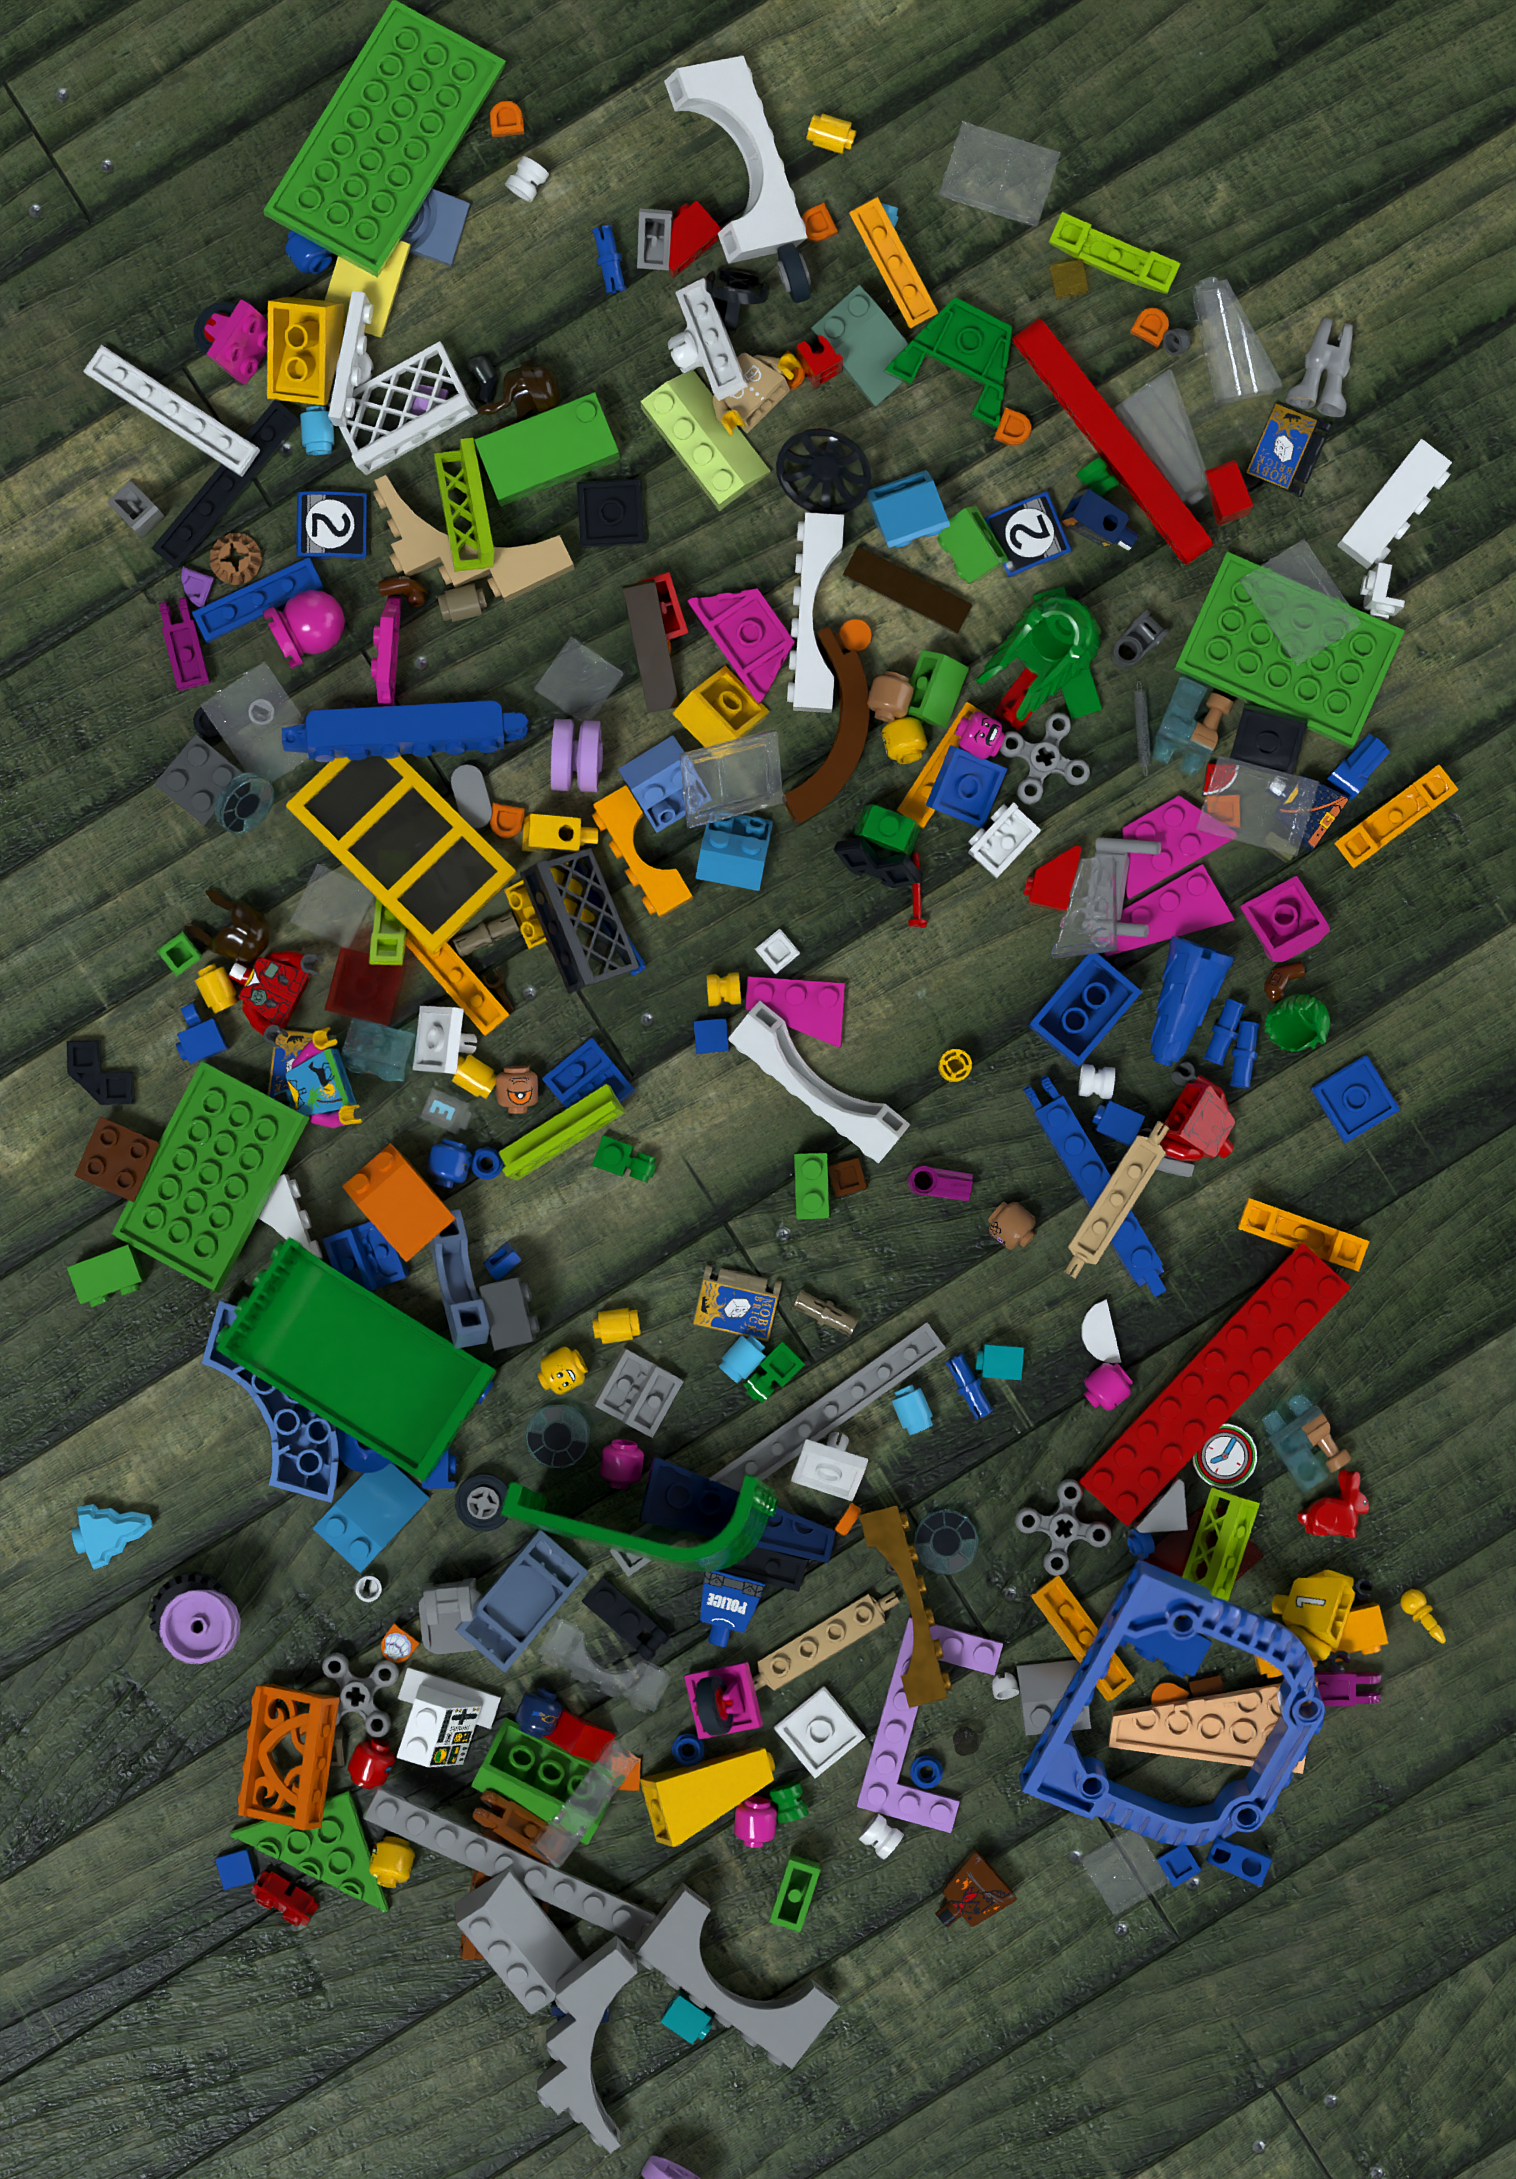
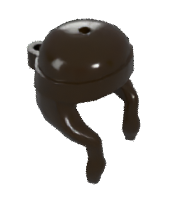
M532 360L522 362L520 368L508 371L504 377V399L497 403L477 409V413L485 415L495 414L497 411L507 408L511 404L513 396H516L517 420L497 425L489 431V433H493L528 419L533 410H539L540 413L554 409L560 403V390L556 377L544 365H534Z
M206 890L205 892L211 902L232 911V925L222 929L214 939L196 926L185 925V931L190 936L202 940L213 953L223 955L237 962L250 963L257 960L270 941L272 928L269 921L265 919L262 913L244 901L236 900L235 902L225 900L216 891Z

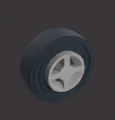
M793 243L777 248L779 261L776 263L786 293L789 292L794 303L810 299L809 285H811V280L802 254L798 253Z
M479 1473L470 1476L460 1485L455 1495V1509L459 1519L465 1526L475 1531L488 1532L499 1528L508 1520L501 1513L509 1486L502 1478L494 1474Z

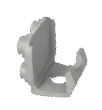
M476 1578L435 1584V1582L423 1583L424 1596L419 1602V1615L424 1647L434 1654L477 1650L455 1631L461 1621H473L472 1606L482 1595L477 1590Z

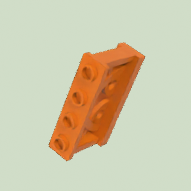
M275 1684L256 1686L251 1700L253 1709L251 1723L247 1730V1752L242 1765L243 1780L238 1795V1815L288 1825L300 1830L322 1827L340 1697L321 1695ZM277 1699H282L287 1704L290 1719H287V1714L282 1708H277L279 1715L276 1719L274 1718ZM296 1701L310 1704L309 1713L298 1715ZM291 1732L292 1742L295 1748L303 1755L302 1765L293 1768L284 1779L275 1764L271 1752L280 1740ZM305 1732H306V1738H305V1744H304V1743L302 1742L300 1736H304V1734H305ZM297 1775H300L299 1786L297 1782H294L293 1786L291 1787L295 1777ZM264 1786L268 1791L265 1798H271L276 1793L279 1794L276 1803L270 1808L262 1805ZM286 1801L296 1807L295 1815L280 1812Z

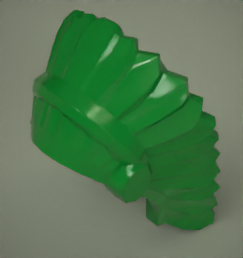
M1058 593L1055 596L1046 595L1041 600L1033 602L1031 607L1024 609L1023 617L1016 621L1015 629L1007 636V640L1000 645L999 651L984 666L985 671L976 679L979 685L984 684L1001 669H1005L1016 658L1023 662L1030 672L1036 674L1037 678L1029 686L1028 692L1016 712V718L1020 721H1023L1030 711L1035 712L1042 703L1045 704L1049 695H1056L1059 689L1064 687L1071 678L1078 677L1081 670L1090 668L1091 660L1095 659L1098 655L1097 650L1102 643L1099 638L1101 629L1097 625V620L1086 605L1077 602L1069 596L1066 597Z

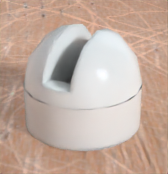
M363 1575L357 1579L354 1590L359 1599L365 1602H372L380 1596L382 1587L376 1577ZM369 1579L368 1594L362 1595L365 1581Z
M1005 1672V1678H1001L998 1674L993 1679L992 1690L994 1698L1001 1700L1009 1699L1019 1694L1018 1682L1012 1674Z

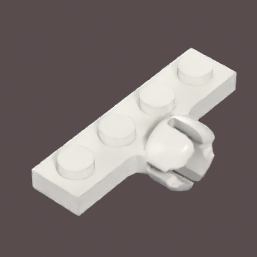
M702 278L675 292L685 316L687 328L684 332L670 338L668 348L669 350L673 348L671 357L683 373H688L698 367H704L713 393L720 401L748 387L715 299L705 290V278Z
M352 291L341 352L339 353L335 370L336 378L328 415L334 426L346 427L348 418L353 417L355 410V399L352 398L353 389L370 381L372 378L371 370L374 369L369 354L366 353L367 336H364L366 324H370L372 321L373 305L370 304L366 294L363 292Z

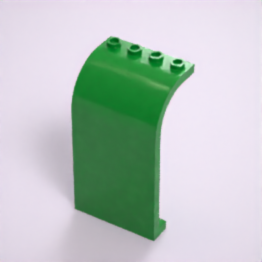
M290 1236L286 1242L280 1240L270 1256L274 1260L267 1270L262 1268L255 1277L252 1285L256 1288L249 1298L244 1296L234 1311L237 1315L231 1326L226 1324L218 1334L216 1342L219 1345L216 1350L426 1483L497 1373L496 1370L462 1349H454V1345L344 1276L314 1256L301 1243Z
M745 1475L738 1504L728 1526L710 1542L692 1548L672 1547L545 1513L544 1509L548 1498L523 1485L511 1482L501 1515L524 1526L686 1570L712 1572L738 1563L755 1548L765 1531L769 1516L774 1517L776 1513L778 1498L774 1497L776 1491L760 1479Z

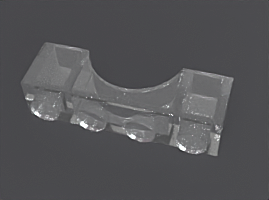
M558 1615L555 1616L538 1651V1654L543 1656L541 1659L543 1663L559 1669L560 1665L572 1670L570 1675L573 1678L586 1684L591 1680L601 1685L599 1689L601 1692L613 1698L621 1695L630 1700L629 1705L643 1713H646L648 1709L655 1712L673 1674L652 1662H648L644 1658L635 1666L625 1670H610L600 1666L588 1653L585 1644V1629Z
M615 1740L607 1741L589 1765L574 1792L559 1811L547 1822L529 1848L552 1866L561 1867L640 1759Z

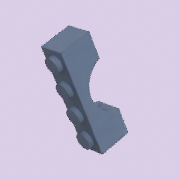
M460 1209L450 1211L456 1219L429 1242L454 1349L487 1343L490 1331L483 1299L479 1297L471 1273L468 1240Z

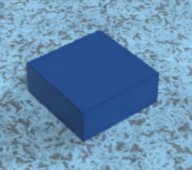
M726 1018L693 1021L696 1054L729 1051Z
M506 1242L483 1264L493 1278L499 1281L521 1261V1258L516 1250Z
M1186 1845L1184 1847L1174 1846L1156 1857L1173 1887L1201 1872L1200 1867Z
M248 1848L215 1858L224 1890L256 1881L257 1878Z

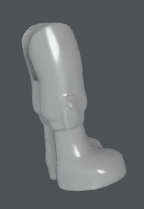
M1323 318L1315 332L1310 350L1305 354L1306 372L1300 384L1289 389L1286 402L1297 408L1309 409L1314 407L1318 397L1321 374L1326 369L1327 380L1320 396L1317 410L1327 416L1343 417L1346 412V401L1341 393L1342 380L1350 369L1349 358L1353 326L1344 323L1338 336L1337 346L1329 345L1327 341L1331 332L1332 319Z

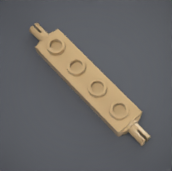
M1157 1121L1148 1138L1136 1136L1067 1246L1074 1256L1064 1270L1066 1274L1069 1275L1074 1268L1070 1276L1076 1279L1085 1262L1097 1264L1166 1154L1159 1144L1170 1129L1169 1127L1163 1126L1161 1122Z
M894 1591L878 1601L869 1594L758 1661L760 1673L752 1678L753 1684L756 1683L754 1685L755 1691L766 1684L774 1691L778 1690L886 1623L884 1612L900 1603Z

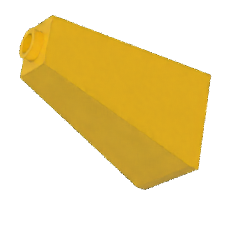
M753 1747L702 1761L693 1766H684L641 1778L640 1783L656 1842L671 1847L680 1845L774 1781L772 1771H775V1764L770 1752H766L765 1748Z

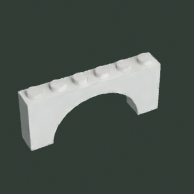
M744 56L677 68L664 81L674 111L696 112L715 121L732 137L745 160L750 183L746 209L740 219L731 221L718 232L728 264L777 253V248L783 245L793 243L797 247L807 239L805 223L800 218L794 192L790 188L784 172V163L775 147L773 132L768 127L762 101L757 95L752 81V72L747 67Z

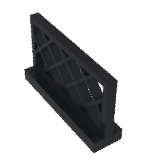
M591 848L550 861L538 862L520 872L568 994L639 968ZM584 858L588 868L587 877L574 870L577 860ZM554 867L565 874L562 885L555 882L550 868ZM571 878L584 885L580 896L568 890ZM590 889L598 893L601 900L599 907L586 900ZM565 897L577 904L574 915L567 912L563 902ZM583 908L596 915L592 926L580 920ZM602 919L611 925L613 930L611 938L599 931ZM577 927L589 934L586 946L579 942L576 934ZM595 939L608 945L605 956L592 950ZM614 949L622 953L626 966L621 967L611 961ZM589 958L601 964L597 976L593 977L588 964Z

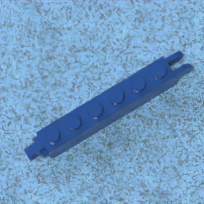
M496 701L314 710L306 716V724L282 728V744L284 751L308 753L309 760L315 759L318 762H330L335 758L348 757L350 760H363L367 756H381L382 758L392 759L399 757L400 754L426 757L434 752L459 755L469 750L492 753L498 749H504V742L524 740L529 731V728H527L529 720H527L526 715L519 712L517 714L515 712L502 713V706Z
M1045 1075L1040 1078L1041 1085L1049 1094L1052 1102L1042 1107L1037 1094L1029 1085L1023 1088V1092L1035 1110L1033 1112L1035 1119L1089 1210H1091L1111 1176L1065 1098L1059 1096L1052 1082ZM1130 1210L1110 1241V1245L1131 1280L1136 1281L1139 1287L1146 1283L1152 1295L1157 1297L1167 1291L1158 1276L1164 1273L1161 1266L1163 1263Z

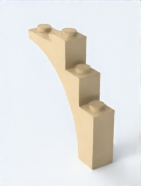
M386 475L374 480L378 489L373 491V494L380 508L387 507L392 516L391 519L387 520V523L395 538L402 537L401 540L391 544L395 553L389 555L397 573L404 571L405 575L410 578L443 562L444 565L438 567L446 585L453 583L455 588L469 585L492 574L493 577L487 581L495 597L502 595L506 603L575 569L560 535L531 545L512 548L494 547L493 568L454 572L448 535L436 530L418 517L399 497ZM465 544L459 551L460 561L478 559L477 551Z

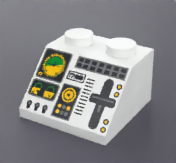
M420 1685L397 1758L425 1767L463 1765L482 1704Z

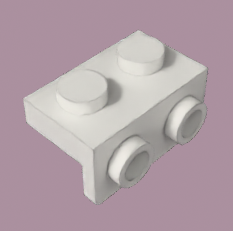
M1379 562L1372 570L1368 571L1367 576L1364 575L1360 589V594L1365 595L1362 611L1370 612L1371 616L1378 619L1389 620V616H1395L1404 608L1405 601L1386 597L1392 565Z
M1015 803L1009 808L1003 804L991 817L995 823L987 832L981 828L969 841L973 847L968 853L996 879L1041 831L1018 809Z

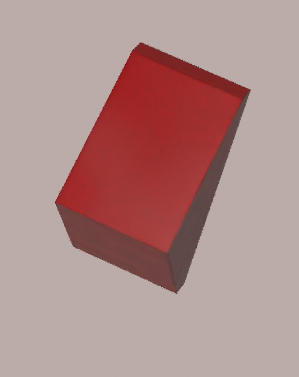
M1235 460L1204 471L1218 526L1249 515L1253 503Z
M669 571L638 581L639 583L655 580L666 640L688 634Z
M563 1709L554 1732L550 1735H544V1737L571 1755L602 1764L616 1733Z

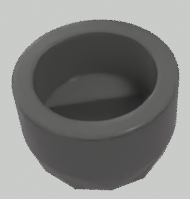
M1174 328L1165 332L1163 346L1166 352L1176 356L1187 351L1190 348L1191 335L1184 328Z

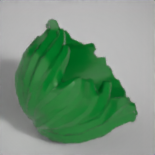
M1310 994L1289 995L1267 1013V1018L1265 1019L1266 1029L1264 1031L1269 1034V1039L1273 1044L1280 1045L1282 1050L1298 1052L1307 1047L1315 1049L1317 1043L1324 1044L1327 1040L1330 1017L1326 1006L1320 999Z

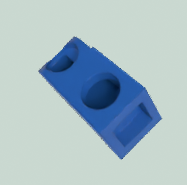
M1216 1837L1213 1840L1206 1861L1261 1887L1271 1864L1272 1856L1242 1844L1239 1845L1226 1838Z

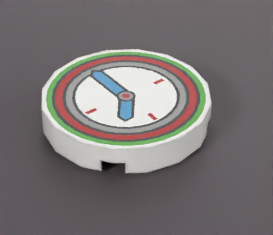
M1224 1423L1192 1457L1193 1465L1197 1474L1209 1485L1218 1488H1234L1244 1483L1254 1472L1257 1463V1449L1251 1436L1242 1428Z

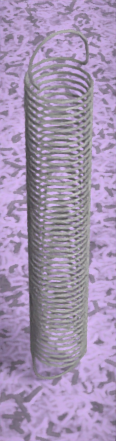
M1137 683V691H1133L1136 692L1133 694L1136 697L1134 700L1138 701H1134V705H1137L1134 707L1137 710L1135 713L1140 714H1135V718H1138L1135 720L1138 723L1136 726L1141 727H1136V731H1140L1136 733L1139 736L1137 739H1142L1137 740L1139 741L1137 744H1141L1137 746L1140 749L1138 752H1144L1138 753L1140 754L1138 757H1143L1138 758L1139 762H1142L1139 765L1151 766L1150 754H1145L1151 752L1149 741H1145L1150 739L1148 728H1144L1149 726L1147 704L1142 702L1147 700L1146 693L1138 692ZM1139 766V767H1144V775H1145V767L1147 768V766Z

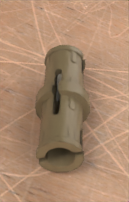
M509 912L486 924L482 922L478 924V928L452 940L462 958L479 948L494 946L495 941L518 932L520 929L512 912Z
M802 1289L792 1306L793 1309L818 1320L817 1324L821 1326L826 1324L848 1337L851 1336L859 1318L834 1307L833 1302L828 1300L826 1303Z

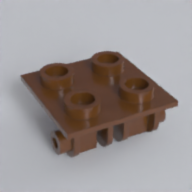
M100 1116L74 1176L134 1202L160 1143Z

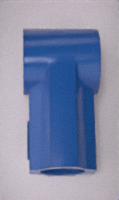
M1368 734L1354 749L1352 754L1340 762L1327 777L1326 781L1341 794L1350 798L1349 801H1351L1369 781L1368 777L1390 751L1378 738Z

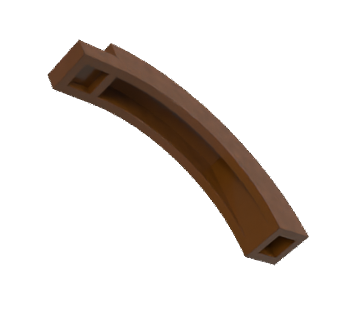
M829 626L818 631L815 639L831 669L837 686L839 697L838 729L832 748L818 771L802 785L784 794L782 797L796 827L817 814L840 792L859 761L868 732L869 706L867 699L869 694L861 661L856 650L843 655L841 650L845 649L844 643L838 632L832 633Z

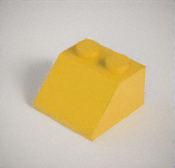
M725 665L692 690L672 714L718 760L738 744L770 711L762 703L757 704L746 686Z

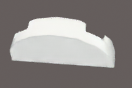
M1107 1299L1094 1304L1086 1313L1081 1324V1338L1086 1349L1096 1359L1107 1363H1121Z

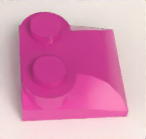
M1297 876L1240 906L1242 913L1262 944L1266 956L1272 962H1283L1318 944L1330 931L1327 921Z

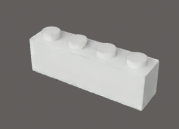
M1421 439L1337 546L1366 569L1373 563H1382L1391 551L1386 546L1392 538L1395 537L1397 540H1400L1411 526L1406 522L1413 512L1419 515L1431 499L1426 496L1433 486L1439 490L1451 474L1446 470L1452 462Z

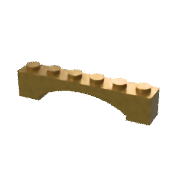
M893 1506L859 1515L867 1548L875 1547L888 1560L897 1573L909 1602L913 1623V1650L908 1672L901 1675L908 1706L913 1708L947 1699L946 1691L952 1690L948 1672H941L938 1659L944 1658L939 1639L933 1640L929 1627L935 1626L931 1607L924 1608L921 1595L927 1594L923 1576H916L913 1563L919 1561L914 1543L907 1544L905 1532L910 1530L906 1511L899 1513L898 1506Z

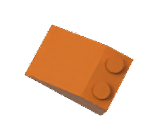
M391 1143L342 1186L360 1210L406 1262L456 1219L411 1162Z

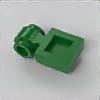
M604 1135L591 1165L623 1177L626 1167H629L631 1170L630 1177L648 1183L649 1177L653 1178L657 1168L654 1165L656 1158L638 1152L636 1158H630L633 1146Z
M781 1341L759 1364L766 1371V1374L760 1375L756 1371L743 1384L747 1389L745 1392L754 1401L758 1400L762 1404L775 1391L771 1386L773 1380L783 1388L805 1364Z

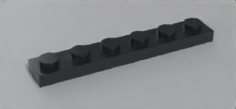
M275 399L243 437L260 450L243 477L221 464L151 549L178 571L300 425L301 420Z

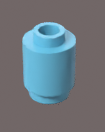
M310 406L306 408L305 413L300 414L302 446L306 447V454L308 455L332 453V446L335 444L334 427L328 417L329 411H326L325 406Z
M741 1335L723 1355V1361L718 1367L736 1383H739L742 1378L746 1380L766 1357L762 1353L765 1346L753 1335H750L747 1339Z
M911 1384L894 1392L896 1398L892 1399L891 1402L903 1429H907L909 1435L933 1426L931 1421L933 1415L921 1388L914 1390Z

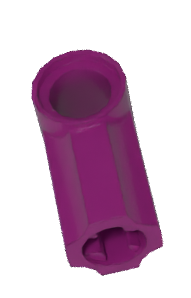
M919 1166L908 1173L906 1185L913 1194L918 1196L925 1195L969 1202L973 1174ZM921 1171L927 1173L930 1177V1185L925 1190L918 1189L914 1183L915 1175Z

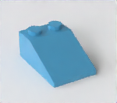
M391 1462L380 1471L364 1473L312 1529L361 1573L430 1497Z

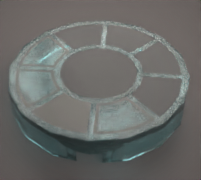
M256 772L244 773L235 777L229 782L232 786L227 791L222 790L215 805V818L226 831L233 834H241L252 830L264 820L270 811L274 800V789L266 778Z
M551 1404L540 1409L530 1419L526 1428V1445L530 1455L539 1464L551 1469H564L576 1464L585 1455L590 1443V1429L585 1418L577 1409L565 1404Z
M940 1509L930 1512L921 1520L915 1530L913 1543L918 1559L926 1568L935 1573L950 1575L962 1571L972 1563L978 1550L979 1539L975 1526L967 1516L956 1510Z

